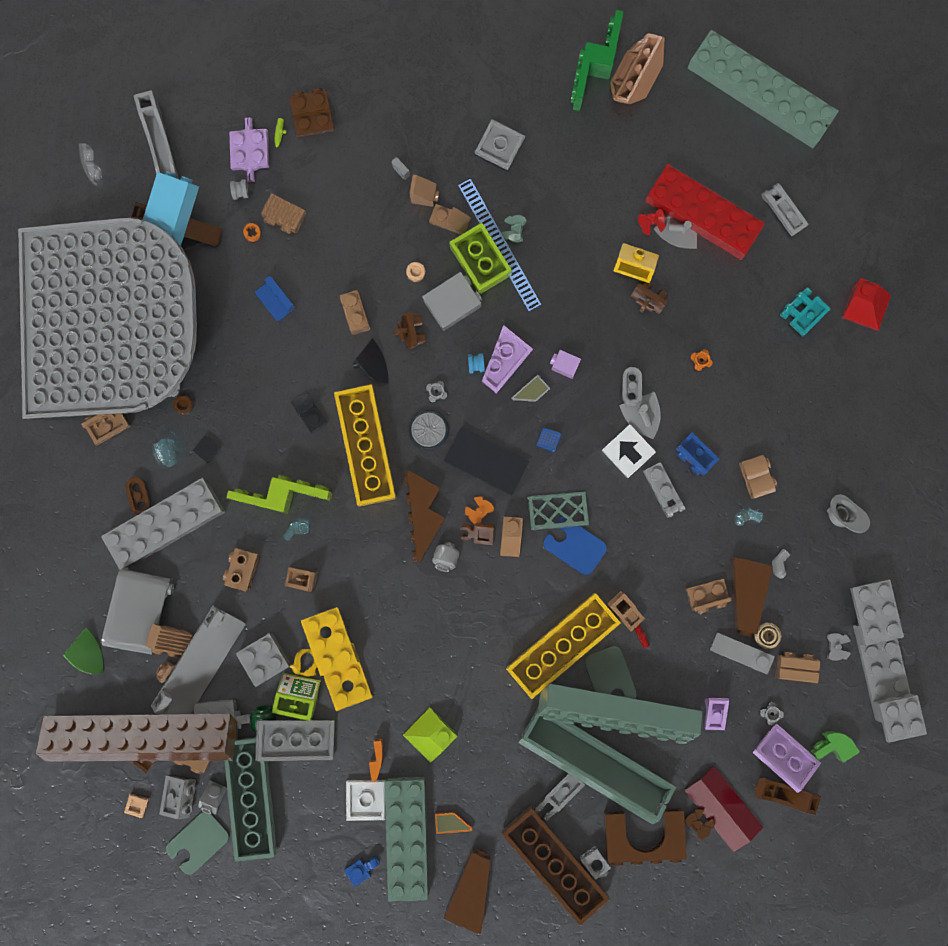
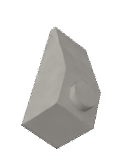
M716 633L710 647V651L764 674H768L775 657L720 633Z

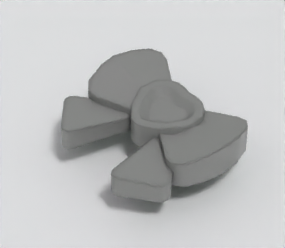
M838 633L827 635V639L830 642V651L827 658L834 661L841 660L842 658L846 660L851 653L841 650V644L850 642L849 637L846 634L841 635Z

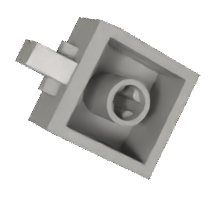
M236 699L198 702L194 704V714H231L238 722L235 741L239 739L238 729L242 728L241 724L251 723V714L241 715L240 710L237 711Z

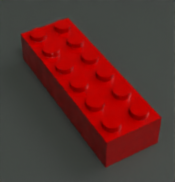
M669 164L666 165L645 200L656 209H662L666 215L682 224L690 221L692 223L691 230L740 260L747 254L765 224Z

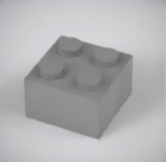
M273 632L236 653L255 687L289 668L291 665Z

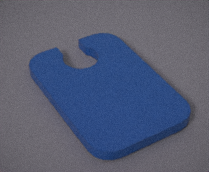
M561 517L556 523H565L567 519ZM581 526L558 528L566 532V539L563 542H557L548 533L543 542L544 548L584 575H588L594 570L606 552V544Z

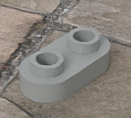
M629 367L622 376V399L625 404L635 406L642 398V373L638 368ZM630 375L635 376V380L631 381L628 377ZM634 394L635 399H629L628 395Z

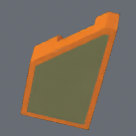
M455 812L435 813L436 834L472 831V827Z

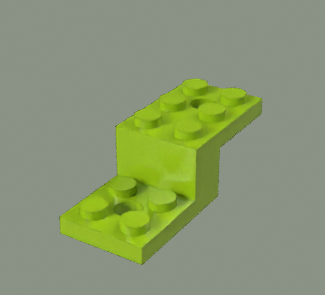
M278 475L277 478L272 477L267 496L257 493L249 496V492L235 488L234 492L228 490L226 498L288 514L294 492L331 501L333 493L329 492V488L316 484L314 488L310 487L308 482L297 480L294 483L291 482L292 479L289 477Z

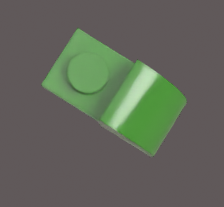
M837 731L822 733L826 741L817 742L813 746L814 749L810 751L818 760L833 751L838 760L843 763L860 752L851 738Z

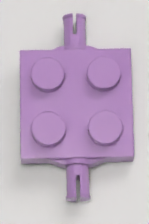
M250 117L245 118V129L229 132L230 163L232 170L247 171V182H255L254 171L260 168H269L268 130L253 129V118Z

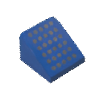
M543 428L536 446L555 452L561 433Z

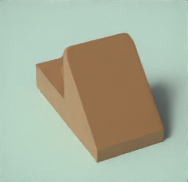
M435 204L429 223L462 235L467 231L471 217L455 207L451 210Z

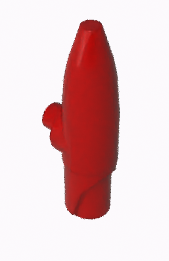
M638 625L634 629L645 649L650 644L643 629Z

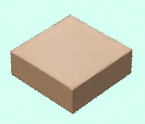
M130 793L124 813L144 818L150 798Z

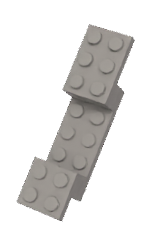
M884 580L850 588L858 619V624L853 625L874 717L876 721L882 722L886 742L890 743L926 735L927 732L918 695L910 693L898 639L903 638L904 635L891 581Z

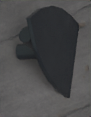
M372 338L356 357L355 361H353V367H360L368 377L378 383L388 384V371L384 356Z

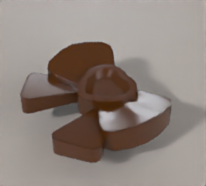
M695 809L694 813L689 814L685 818V825L692 827L697 832L699 839L704 840L709 836L711 829L714 828V820L710 819L703 824L699 819L704 810Z

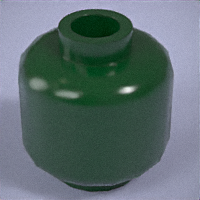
M257 706L251 712V729L257 732V720H276V714L272 713L270 706Z

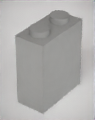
M461 272L422 296L424 303L443 331L481 307L480 301H482L480 294L477 290L475 292L472 290L470 279L467 275L463 276Z

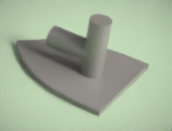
M668 216L665 218L664 223L666 227L662 232H660L658 226L654 228L655 232L671 245L697 249V233L690 229L692 226L690 221L682 224Z
M655 391L642 396L640 402L635 406H629L625 403L619 405L628 424L641 435L654 439L661 420L660 406Z

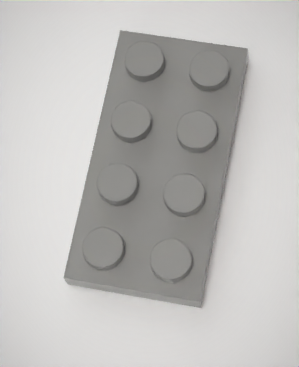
M257 720L256 761L333 760L334 720Z

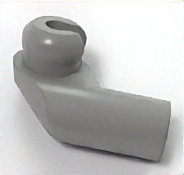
M782 549L772 560L773 573L780 579L784 578L787 574L784 562L790 554L785 549Z

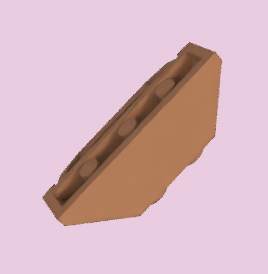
M648 33L644 36V39L638 41L627 50L610 82L612 96L615 101L632 104L647 97L663 67L665 42L663 36Z

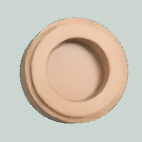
M419 262L409 264L406 270L407 277L413 282L421 281L425 277L424 266Z

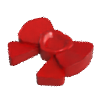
M658 209L652 214H640L638 216L639 225L643 228L642 232L650 235V224L654 225L656 223L660 232L666 227L664 223L665 214L662 209Z

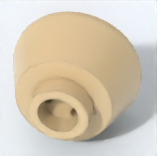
M773 623L759 625L758 633L755 634L756 643L764 649L775 648L781 641L780 629Z

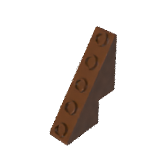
M135 202L131 218L143 220L147 205ZM189 218L184 237L217 246L222 228Z
M408 470L407 474H404L405 485H409V493H406L407 504H411L412 512H408L409 524L413 523L414 531H410L411 542H415L416 550H412L413 560L420 563L445 518L430 510L440 488Z

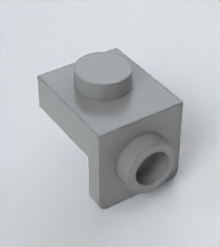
M209 780L199 800L198 807L201 808V811L206 814L213 813L216 815L227 787Z

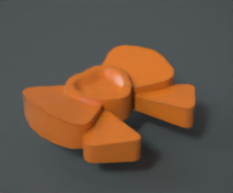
M482 496L474 498L479 506L476 511L465 507V515L469 516L470 521L474 525L481 523L487 513L494 511L493 505L489 501L483 500Z

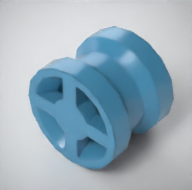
M479 353L477 356L468 354L469 374L475 371L485 372L483 353Z

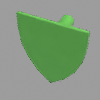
M85 628L63 656L76 669L82 672L101 674L103 673V658L100 647L94 636Z

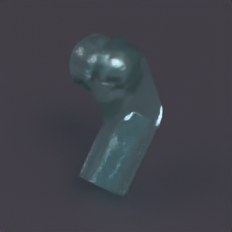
M747 508L735 515L734 522L738 526L744 525V522L750 519L760 523L763 514Z
M293 522L283 533L282 537L289 542L295 534L305 535L310 530L309 525L305 522Z

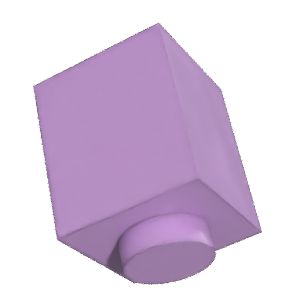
M560 350L558 354L554 353L550 364L553 367L551 370L572 379L581 359Z

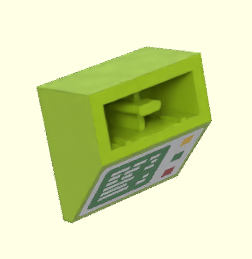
M283 672L276 692L272 713L311 721L315 711L321 680Z

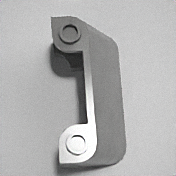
M120 569L101 644L107 647L154 655L155 653L151 652V648L145 645L152 623L159 625L165 598L173 593V579L131 569Z

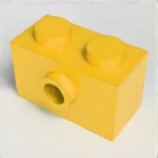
M623 243L614 272L650 283L659 255Z

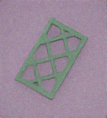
M586 491L527 497L529 501L531 530L589 525ZM582 496V503L577 506L570 500L571 497ZM552 498H563L565 500L559 508L550 502ZM542 499L545 503L538 510L533 506L532 500ZM567 502L576 509L570 517L561 511ZM547 504L556 510L550 519L541 513ZM578 511L584 515V521L575 522L572 518ZM558 513L567 519L565 523L556 524L552 520ZM540 515L547 522L544 525H535L534 519Z

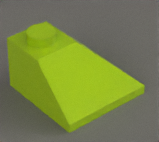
M431 707L403 734L430 763L458 735Z

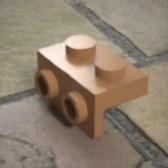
M123 413L90 415L81 424L83 428H86L95 445L103 443L130 427Z

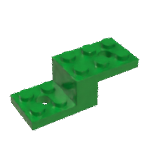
M616 10L615 16H611L605 46L586 42L585 49L581 48L570 103H574L573 110L580 111L587 75L609 80L624 11Z

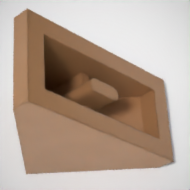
M289 567L285 586L314 592L318 573Z

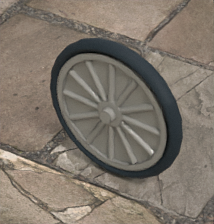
M424 410L417 413L411 419L408 432L411 441L417 447L424 450H432L440 447L446 441L449 427L442 414L434 410Z

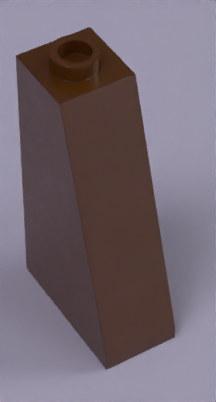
M732 557L731 575L734 626L736 630H740L739 634L751 637L752 633H758L773 566Z
M472 849L445 911L444 919L480 935L482 932L490 857L482 849H477V851Z

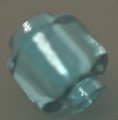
M164 438L153 444L154 447L151 453L158 465H166L168 468L177 463L176 459L179 458L180 452L173 440Z

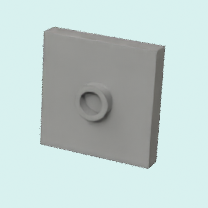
M492 119L475 150V154L509 170L525 139V135Z

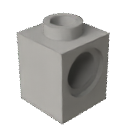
M593 846L580 856L582 863L595 880L597 878L602 879L608 875V870L611 867L596 846ZM594 860L602 862L599 868L591 867Z

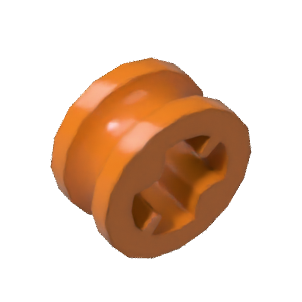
M249 223L244 227L243 234L248 241L255 242L260 238L261 231L259 226ZM255 228L256 235L250 237L248 230Z

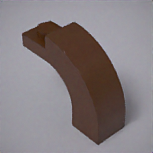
M766 777L759 778L755 786L756 792L754 797L777 802L802 812L816 815L821 798L818 794L804 789L797 793L788 784Z

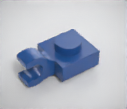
M376 856L365 863L362 859H359L345 868L344 871L355 887L371 877L370 870L377 867L380 862Z

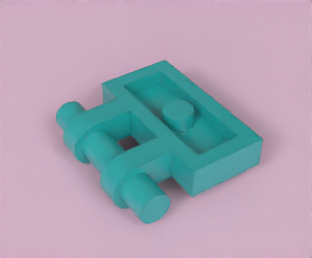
M807 287L802 292L800 291L791 303H788L780 313L783 319H786L789 315L794 317L789 324L802 337L830 310L818 296L813 300L809 299L808 296L812 291ZM803 303L806 307L799 312L796 308Z

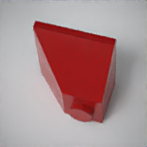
M860 278L854 283L842 318L878 331L891 295L880 285Z

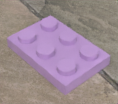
M777 723L772 726L753 751L761 761L797 793L804 788L821 764L820 761Z

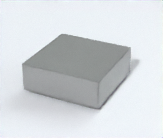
M397 157L392 160V168L406 180L410 176L409 170Z

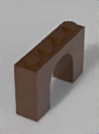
M682 808L665 809L662 815V837L654 847L649 849H638L628 842L624 811L604 812L607 862L611 863V865L619 866L623 865V862L639 865L643 864L642 861L659 864L662 863V860L679 863L682 862V859H687L685 820Z

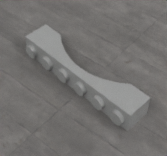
M152 90L133 95L149 143L156 175L157 172L165 174L168 171L177 174L176 179H179L157 97Z

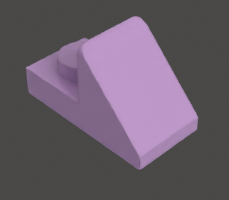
M706 698L705 730H725L729 698Z

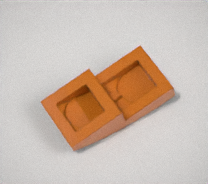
M383 739L374 740L376 759L369 762L372 782H376L382 767Z

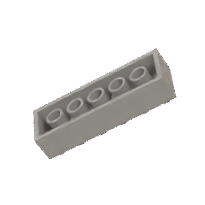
M201 478L102 535L101 538L118 568L128 569L222 515L225 511L207 479Z

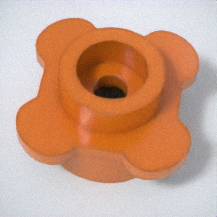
M706 349L691 355V360L694 361V368L697 371L702 370L704 367H711L713 364Z

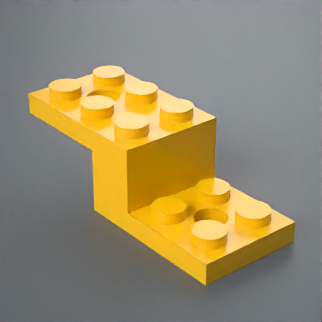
M336 607L301 620L319 674L324 676L335 710L338 711L373 698L354 643L350 641L339 608ZM325 626L329 627L332 632L328 638L321 635V629ZM349 680L353 683L351 691L343 689L344 681Z

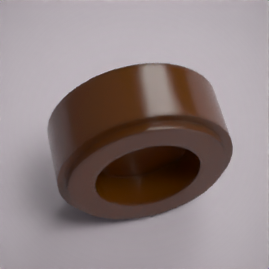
M186 395L178 396L173 402V407L179 414L186 415L193 410V401Z

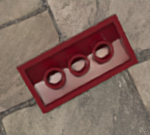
M712 766L684 789L699 809L704 810L703 815L707 820H714V829L733 852L751 842L763 829V826L715 766Z

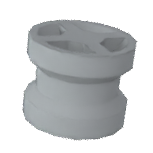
M242 179L240 182L230 181L233 200H237L239 197L249 198L246 179Z

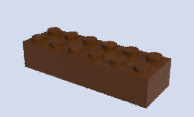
M532 805L526 808L502 830L504 838L580 926L610 900L606 891Z

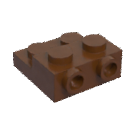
M314 88L311 90L312 93L304 94L303 91H297L293 93V96L289 97L297 138L334 131L326 90Z

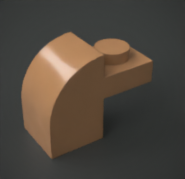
M622 591L606 604L630 631L645 619Z

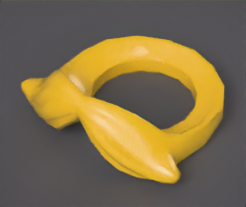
M311 649L298 651L294 664L290 665V668H292L295 674H300L303 677L316 676L315 670L317 665L315 660L308 670L304 673L300 672L301 656L306 652L313 656Z

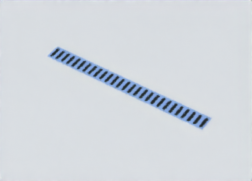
M469 179L458 185L478 222L483 223L511 268L512 276H510V279L528 311L541 305L472 180Z

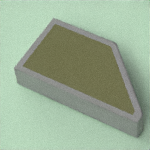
M537 375L511 399L513 401L537 402L550 388Z

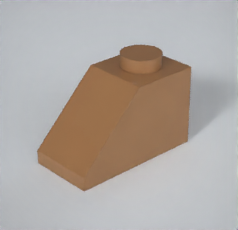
M413 175L410 189L411 203L434 207V202H438L440 190H437L436 183L418 175Z
M503 517L500 556L519 557L523 518Z

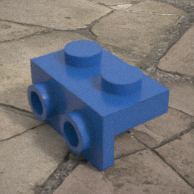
M693 432L676 448L678 451L677 456L684 462L687 460L692 465L690 468L697 475H705L719 460Z

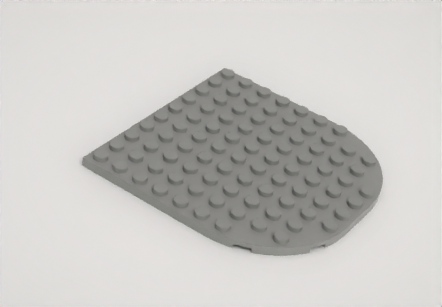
M132 218L19 228L22 419L133 413L151 408L171 395L189 370L195 352L197 337L195 279L190 261L180 244L162 228L152 223Z

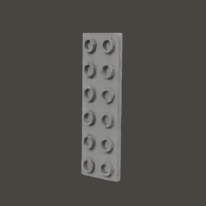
M214 605L211 607L151 704L154 713L158 715H163V713L167 715L191 714L194 704L198 703L245 626L243 621Z

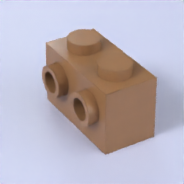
M239 548L231 551L228 560L231 564L229 570L226 569L223 576L224 585L249 592L260 554Z

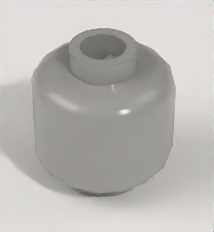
M445 542L436 546L432 562L435 564L436 569L449 572L456 567L460 553L454 544Z

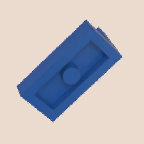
M268 276L264 279L266 284L254 293L275 320L279 322L296 308L273 278Z

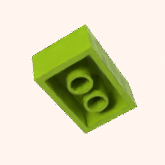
M483 223L478 224L449 242L450 249L479 294L484 293L512 276L511 268Z

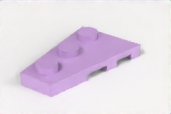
M504 325L482 379V382L496 394L533 350Z

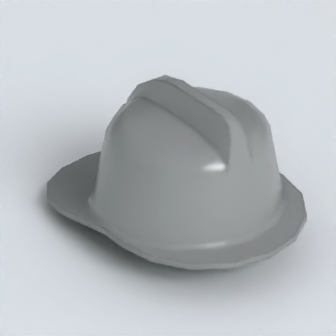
M835 495L832 498L827 512L834 525L846 527L856 533H863L869 529L870 519L863 509L844 495Z

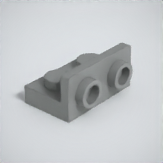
M166 775L159 815L174 819L190 818L193 796L196 790V779H184L173 775Z

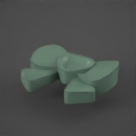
M521 215L507 217L504 222L512 225V231L502 232V236L505 240L522 242V230L527 219Z

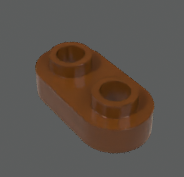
M138 477L130 478L126 482L125 489L132 512L139 515L151 508V502L144 480ZM135 484H139L140 486L139 490L137 491L134 490ZM141 502L145 505L143 509L139 508V503Z

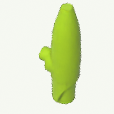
M278 118L275 130V146L277 148L281 143L283 133L286 134V130L283 128L284 119Z

